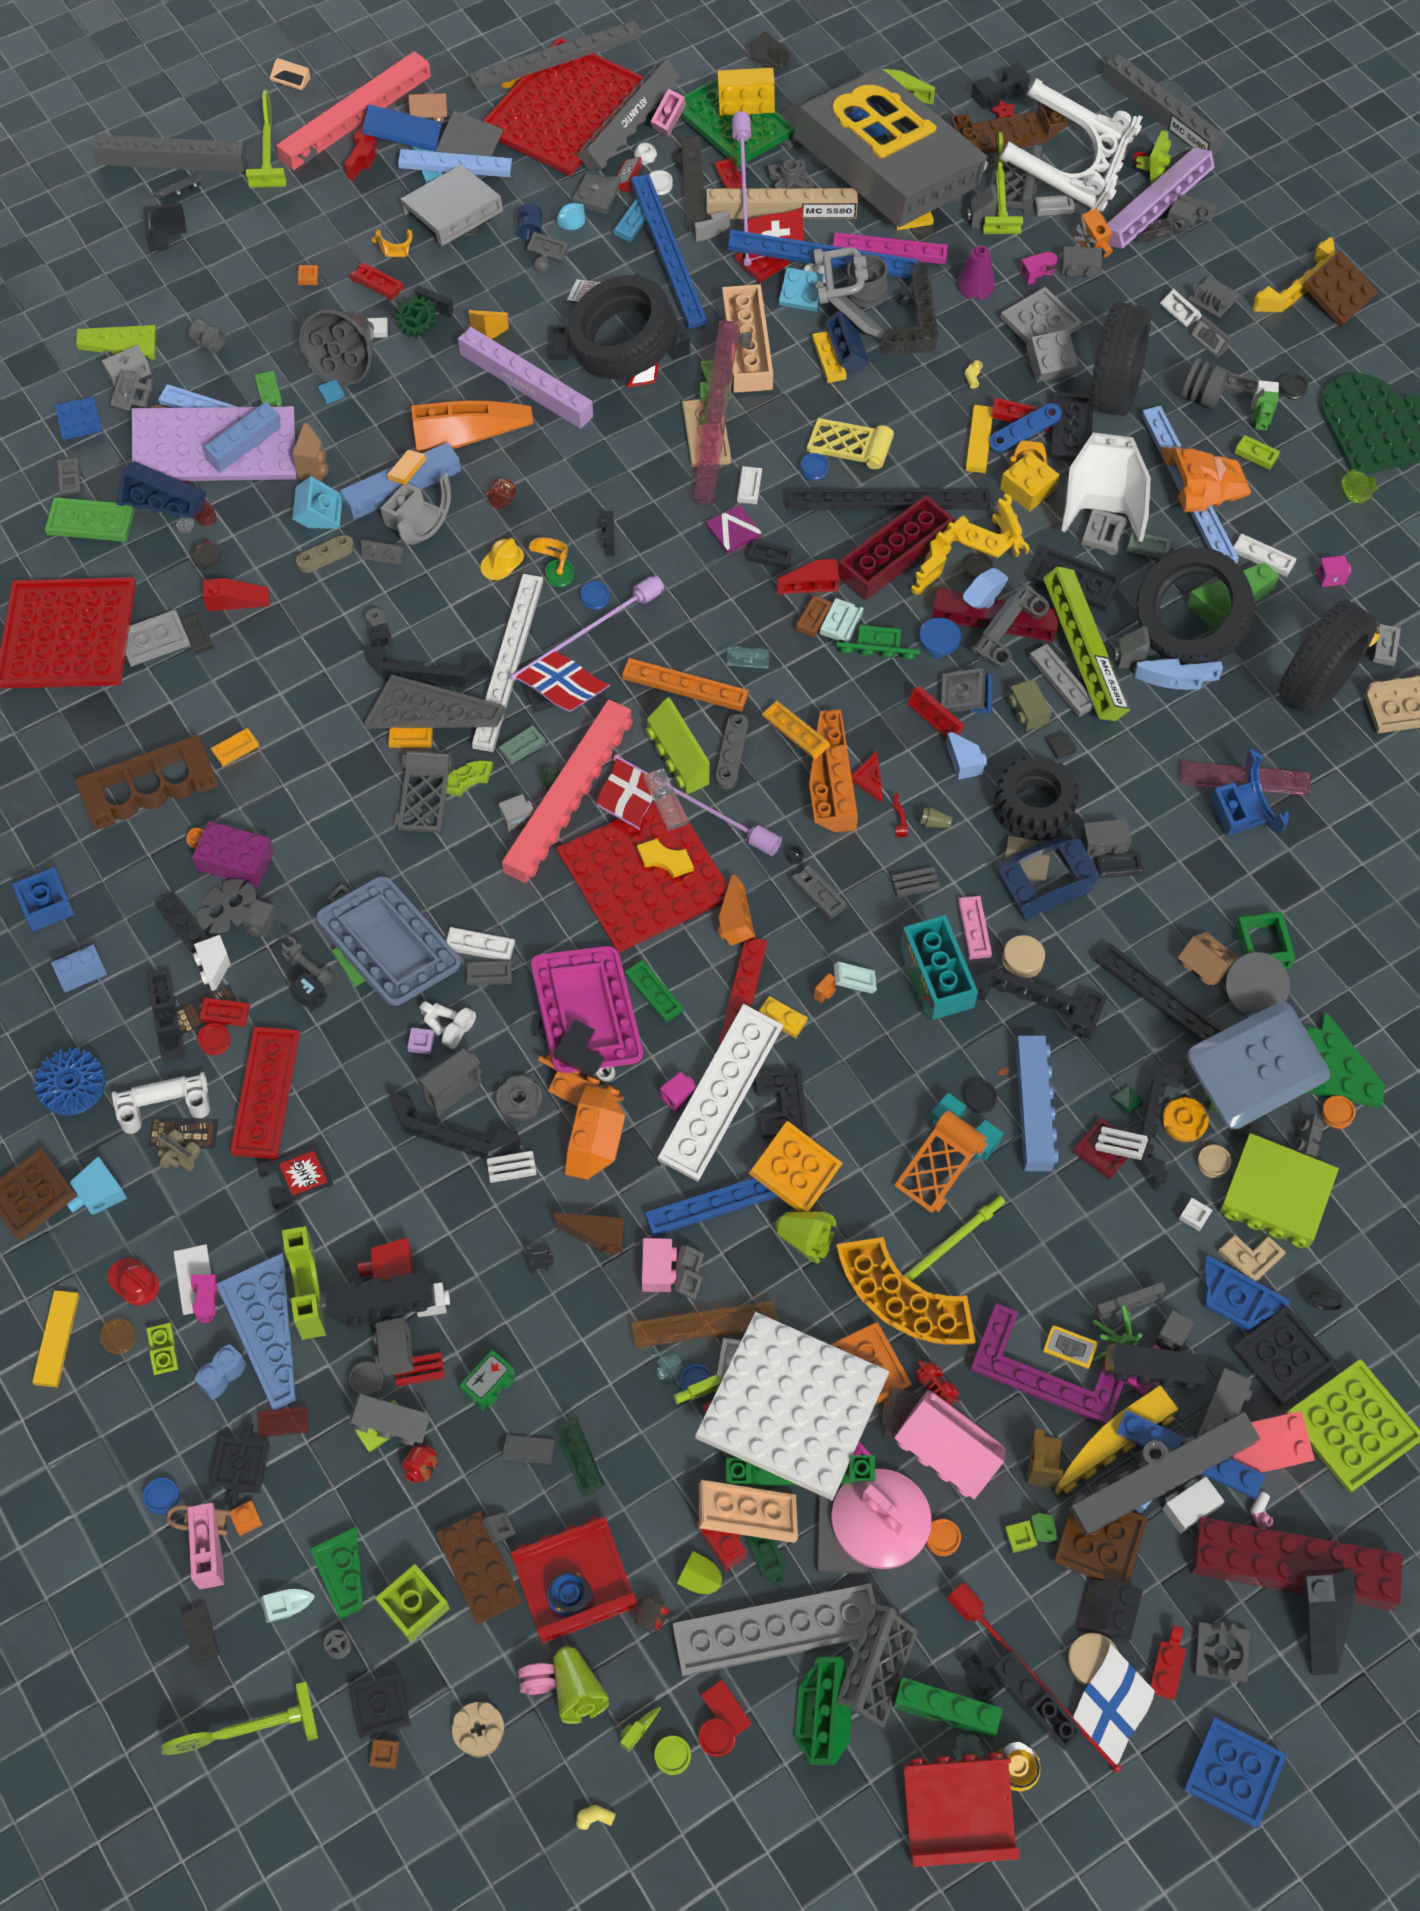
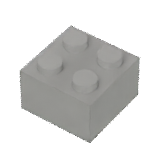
M1069 330L1031 337L1026 345L1036 382L1073 375L1078 368Z

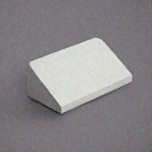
M1174 289L1160 302L1185 327L1196 322L1202 316L1193 305Z

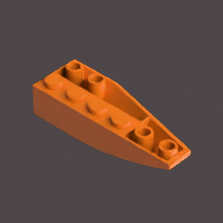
M450 401L411 406L417 452L429 451L447 442L452 448H458L533 424L531 406L514 403Z
M841 710L820 711L817 733L825 738L830 746L816 759H813L809 789L814 823L833 832L856 831L858 814Z

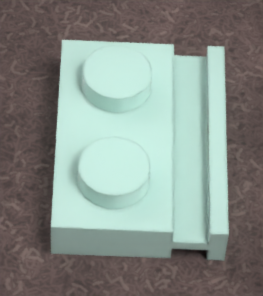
M836 598L820 629V634L848 643L863 614V608H857L854 604Z

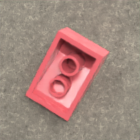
M1302 1411L1251 1422L1261 1439L1255 1445L1231 1457V1459L1261 1473L1315 1460Z

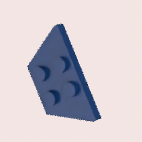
M1209 1255L1205 1259V1308L1242 1329L1250 1331L1289 1305V1299Z

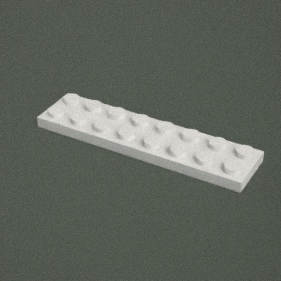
M743 1004L657 1159L658 1161L697 1182L700 1180L784 1025Z

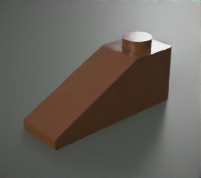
M554 1212V1225L604 1254L615 1255L622 1253L625 1218Z

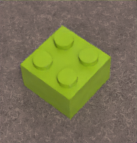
M416 1564L375 1598L381 1609L410 1643L450 1609L447 1601Z

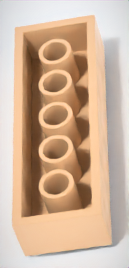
M761 284L722 287L725 329L740 335L745 332L752 333V342L748 349L743 348L739 342L733 341L732 347L729 350L733 391L735 393L773 390V368Z

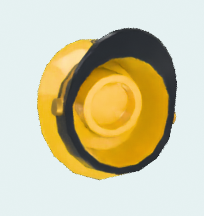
M1018 1741L1006 1744L999 1749L998 1752H1003L1004 1756H1008L1011 1759V1763H1009L1011 1790L1021 1792L1033 1787L1039 1779L1041 1768L1040 1759L1036 1752L1030 1746Z

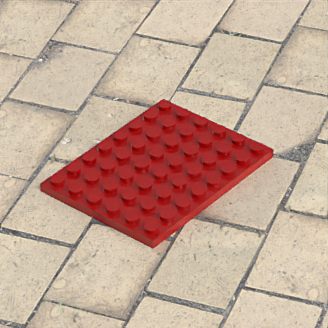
M559 37L551 47L569 41ZM593 53L523 76L483 122L503 129L499 142L571 176L583 163L577 153L644 77Z

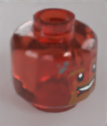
M496 479L491 484L486 495L491 506L502 509L510 506L516 496V489L513 482L509 479Z

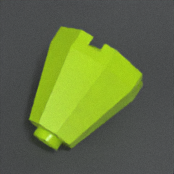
M786 1212L777 1219L775 1229L781 1239L809 1261L818 1264L820 1262L819 1257L825 1258L832 1244L834 1232L830 1230L831 1226H836V1220L832 1214L826 1212Z

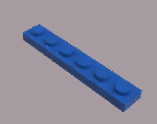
M753 1178L645 1212V1216L654 1237L779 1196Z
M1127 1410L1116 1432V1435L1142 1447L1148 1442L1156 1440L1162 1442L1167 1449L1172 1447L1173 1450H1176L1182 1446L1180 1442L1186 1439ZM1230 1458L1201 1473L1253 1499L1257 1498L1265 1478V1474Z

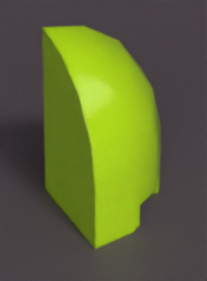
M693 1551L677 1584L698 1594H710L720 1588L722 1576L720 1570L712 1561Z

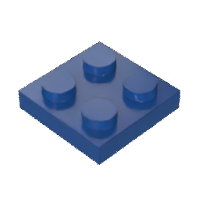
M94 396L55 405L63 440L102 432Z

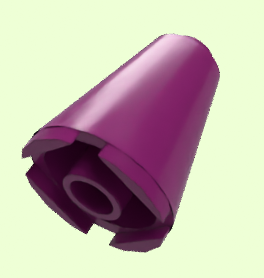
M976 246L971 250L957 280L958 291L968 299L973 297H979V300L985 299L993 293L995 288L990 250L985 246Z

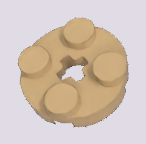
M474 1702L464 1706L455 1715L452 1726V1735L457 1747L473 1757H484L493 1753L498 1748L505 1732L504 1722L498 1710L491 1704ZM475 1723L485 1725L486 1729L482 1730V1736L478 1737L476 1733H471Z

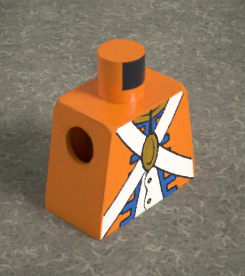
M1095 208L1081 215L1073 238L1081 247L1102 248V256L1104 258L1113 252L1109 245L1112 231L1099 210Z

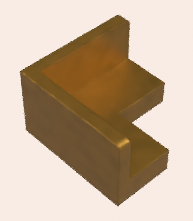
M1035 1429L1032 1435L1027 1483L1056 1488L1063 1476V1470H1059L1062 1440L1045 1437V1430Z

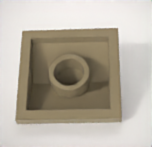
M1008 836L1005 859L1043 841ZM1051 851L1021 864L1029 880L1046 881Z

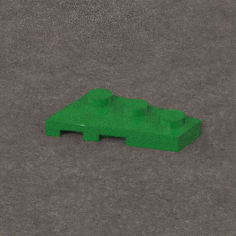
M355 1527L310 1549L340 1620L364 1608L358 1529Z

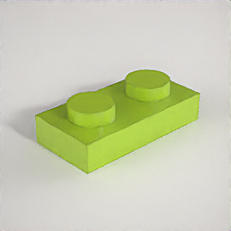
M1244 435L1235 449V454L1270 470L1278 459L1280 451Z

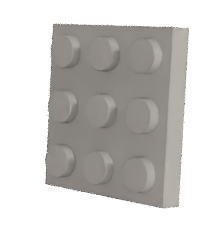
M1046 287L1001 312L1000 316L1026 344L1034 336L1069 330V333L1072 334L1082 328L1083 323Z

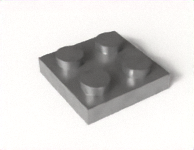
M984 669L943 674L941 704L951 713L984 708L986 673Z

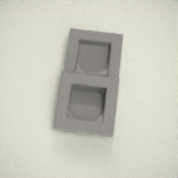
M730 212L711 214V220L694 223L696 242L712 238L730 227Z

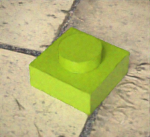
M1030 1521L1005 1527L1004 1530L1012 1553L1037 1546Z

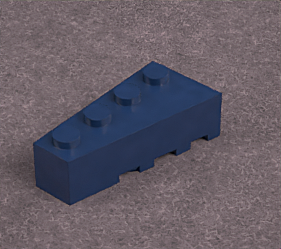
M134 461L122 469L117 505H129L136 509L146 508L151 509L152 512L163 511L170 515L193 518L204 509L206 492Z

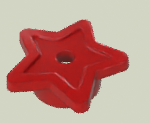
M1000 101L999 106L994 107L992 111L997 113L998 118L1014 116L1015 114L1012 110L1015 108V105Z

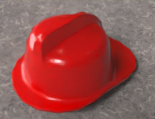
M124 1258L114 1263L109 1269L107 1276L109 1285L128 1303L142 1306L150 1303L157 1296L159 1291L158 1278L140 1261L134 1258Z

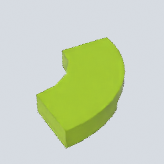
M474 761L466 763V766L457 770L454 769L449 774L447 794L461 797L463 792L471 785L488 783L493 762Z

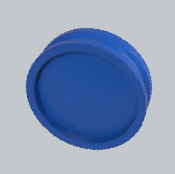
M810 453L802 458L800 470L805 478L819 480L827 475L829 463L825 456L819 453Z
M593 581L582 587L581 602L585 607L598 610L608 604L610 598L609 589L605 584Z
M701 1364L687 1366L680 1375L681 1391H685L689 1386L712 1377V1372ZM707 1394V1395H705V1396H702V1397H700V1398H697V1399H695V1400L703 1399V1398H705L706 1396H708L709 1394Z
M168 1478L152 1480L143 1492V1501L151 1512L160 1515L167 1514L171 1508L177 1506L180 1499L178 1487Z

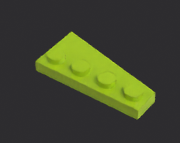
M155 325L77 329L76 344L80 350L101 353L105 350L111 351L115 355L137 345L144 356H148L151 360H156L157 330Z

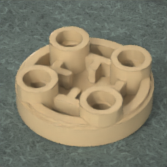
M1098 1633L1084 1634L1077 1638L1069 1649L1068 1665L1071 1673L1081 1685L1088 1686L1106 1658L1110 1643L1118 1651L1115 1644L1104 1635Z

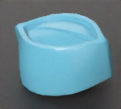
M579 203L565 205L558 213V226L566 230H575L583 226L585 223L584 205Z

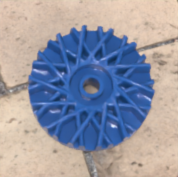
M68 1048L69 1052H63L60 1049L59 1054L54 1052L53 1058L49 1059L47 1056V1062H41L42 1068L36 1069L38 1073L35 1074L36 1082H33L34 1090L41 1104L55 1114L66 1116L82 1113L95 1105L103 1094L106 1080L100 1062L90 1052L87 1053L85 1050L79 1052L77 1048H74L73 1051L71 1048Z

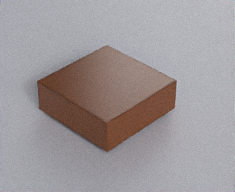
M373 1739L369 1766L396 1770L400 1742Z

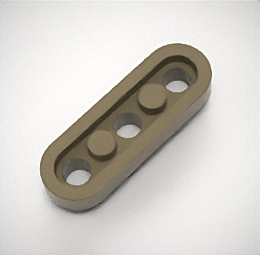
M340 535L300 553L296 558L298 569L301 572L310 573L350 555L354 551L353 540L347 535Z

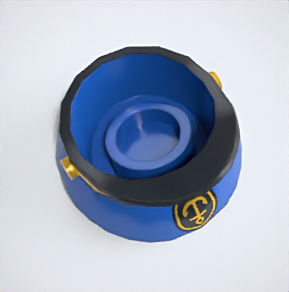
M561 1573L549 1583L547 1601L551 1609L561 1617L567 1618L586 1611L592 1602L593 1594L590 1584L579 1573Z

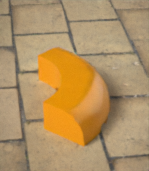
M884 1237L837 1244L842 1267L852 1288L865 1305L884 1322L909 1336L927 1342L943 1345L976 1343L967 1295L946 1296L922 1290L921 1287L903 1276L896 1268L886 1248Z

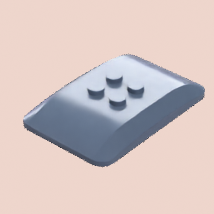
M375 878L324 907L317 914L318 924L367 983L390 1005L403 1004L460 968V957L389 878Z
M1279 1002L1193 1046L1187 1053L1189 1064L1227 1127L1234 1130L1329 1080L1330 1070L1296 1012L1287 1002Z

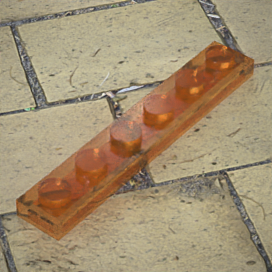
M774 1300L633 1322L632 1331L635 1349L744 1332L747 1330L755 1312L777 1321Z

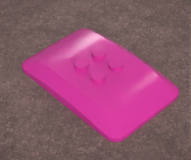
M604 946L540 954L532 959L531 970L552 1063L558 1072H579L553 1058L555 1050L574 1020L595 1029V1034L586 1048L605 1057L599 1069L635 1064L642 1059L643 1048L620 956L615 948Z

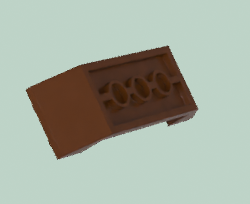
M1038 101L1036 112L972 123L969 113L951 116L954 129L984 154L995 153L997 132H1002L1004 150L1008 142L1015 144L1018 148L1047 143L1067 126L1064 115Z

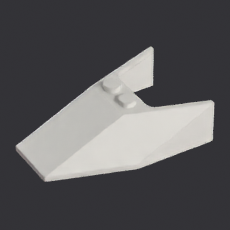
M1092 433L1070 466L1062 523L1063 532H1066L1081 509H1097L1126 514L1138 541L1143 542L1149 516L1151 477L1133 437Z

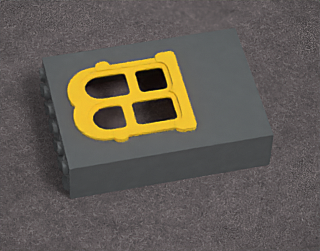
M882 68L801 105L798 110L794 138L899 228L980 185L987 155ZM875 101L890 115L883 117L868 104ZM859 108L869 115V117L859 122H853L846 116V114ZM898 121L910 132L903 134L891 123ZM878 122L896 139L885 145H880L862 129Z

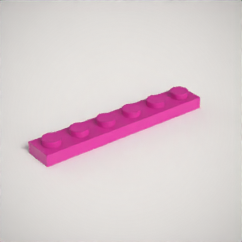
M836 232L833 246L852 247L862 251L918 259L920 262L938 264L946 263L948 247L946 244Z

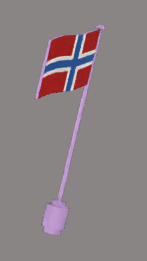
M650 576L633 587L634 592L631 599L515 674L511 673L510 679L513 681L517 679L534 688L554 705L571 712L608 688L610 684L595 678L576 662L556 651L632 602L637 601L638 603L646 604L659 596L661 591L664 590L662 581L657 576Z

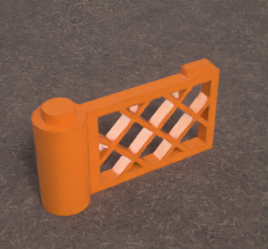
M947 1110L894 1186L931 1213L935 1210L940 1212L947 1202L944 1199L945 1195L976 1153L980 1155L987 1147L988 1143L985 1142L987 1137L950 1110ZM936 1136L944 1141L945 1151L932 1153L931 1143ZM948 1144H949L950 1146H952L953 1148H955V1149L949 1150V1149H948ZM960 1152L966 1157L960 1165L951 1166L949 1153ZM946 1154L948 1167L935 1169L933 1156ZM930 1157L932 1170L919 1172L918 1161L921 1158ZM949 1170L950 1180L948 1183L938 1185L936 1172ZM932 1173L934 1186L922 1188L920 1175ZM916 1176L918 1189L908 1190L902 1184L907 1177ZM938 1188H943V1190L939 1194ZM935 1189L936 1199L930 1206L924 1202L922 1191ZM914 1192H919V1197L916 1196V1195L913 1194V1193H914Z

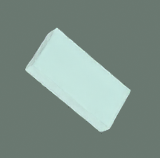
M842 962L834 964L836 985L867 993L877 991L875 970Z

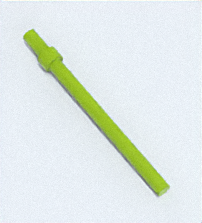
M998 1196L989 1205L982 1206L977 1211V1215L903 1276L910 1281L915 1279L983 1221L987 1222L993 1217V1213L1005 1204V1200Z

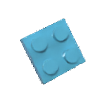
M787 267L779 305L817 312L819 293L815 285L818 281L824 282V274Z

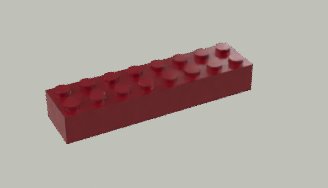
M1201 1517L1195 1525L1191 1574L1303 1594L1301 1571L1353 1567L1356 1590L1354 1604L1393 1611L1400 1605L1403 1554Z

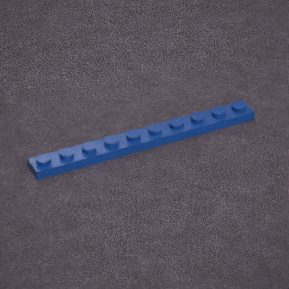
M650 174L632 177L631 184L687 327L689 329L707 325V318Z
M731 229L728 242V250L812 264H816L815 249L821 248L822 252L844 248ZM858 250L861 255H874L883 259L887 264L888 276L916 279L918 259ZM848 255L832 258L831 266L847 269L854 256Z

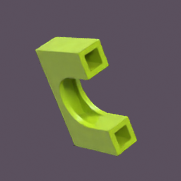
M307 1227L282 1230L284 1250L290 1264L295 1289V1298H291L295 1325L302 1340L326 1336L315 1251Z

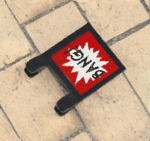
M317 1145L310 1146L274 1161L260 1163L257 1166L261 1178H265L276 1171L285 1190V1193H278L271 1197L274 1209L282 1208L291 1201L334 1185Z

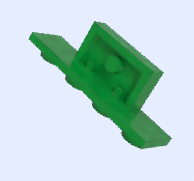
M860 625L858 644L837 642L836 649H840L841 653L852 654L853 651H861V655L866 656L882 653V657L894 658V655H903V659L915 660V657L920 656V650L899 648L901 629Z

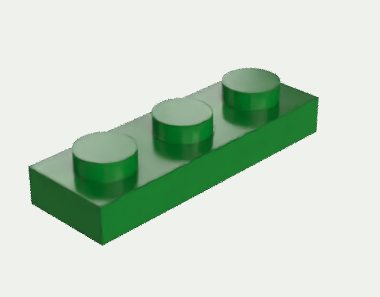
M643 960L625 971L626 978L665 1024L684 1012V1007Z

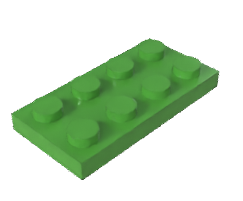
M54 497L45 531L47 535L127 542L135 508L129 505L119 506L113 502Z

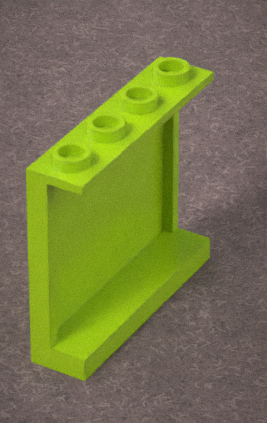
M1250 1133L1242 1149L1243 1152L1219 1213L1229 1220L1243 1222L1251 1229L1263 1230L1274 1238L1285 1239L1296 1247L1309 1249L1316 1236L1339 1168Z

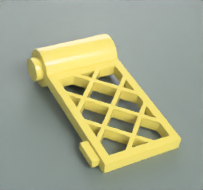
M818 418L807 446V452L865 462L869 468L879 469L883 467L894 432L891 428L882 425L877 426L875 429ZM821 426H826L831 430L822 433L819 429ZM847 430L849 434L841 437L838 432ZM862 433L869 434L868 437L863 440H860L857 437V435ZM833 434L837 437L836 440L828 442L826 437ZM854 438L856 443L850 446L845 443L846 440ZM820 440L825 443L821 447L813 446L815 442ZM840 443L844 447L841 450L833 449V446H836ZM860 447L863 451L860 455L853 453L852 450Z

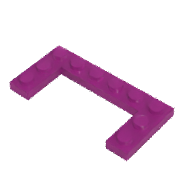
M996 1303L970 1371L1106 1425L1111 1420L1124 1382L1114 1381L1113 1377L1105 1376L1104 1362L1095 1390L1092 1392L1002 1356L1019 1312Z

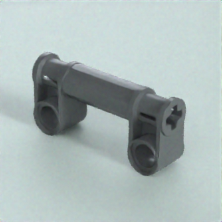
M1023 582L1018 584L1019 588L1013 596H1009L984 632H982V637L978 643L971 647L973 653L997 669H1003L1008 666L1012 658L1010 650L999 643V641L1020 612H1025L1033 619H1041L1049 609L1048 601ZM1033 605H1042L1043 612H1036ZM999 653L1004 654L1006 662H999L996 659V655Z

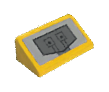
M1053 1325L1043 1352L1089 1369L1098 1342Z

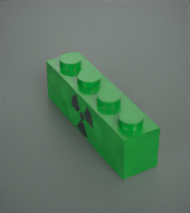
M903 1677L900 1681L893 1707L894 1709L992 1740L997 1734L1003 1708Z

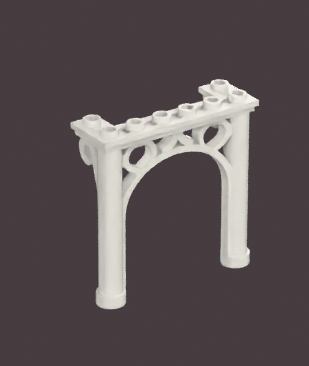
M1035 78L1028 90L1027 96L1040 101L1081 125L1092 139L1095 150L1094 162L1084 172L1077 174L1065 173L1018 148L1011 142L1006 144L999 159L1014 164L1091 208L1090 211L1097 208L1103 212L1108 203L1107 200H1112L1116 193L1114 189L1118 178L1116 173L1120 171L1123 165L1121 160L1127 154L1126 147L1128 148L1131 144L1132 136H1137L1142 127L1140 125L1142 116H1134L1131 120V116L1125 111H1117L1113 118L1100 114L1097 115L1042 84L1043 81ZM1102 141L1108 142L1111 145V150L1104 148ZM1105 157H1107V158L1111 157L1109 163L1107 162V160L1105 159ZM1098 172L1105 173L1104 177L1102 178V176Z

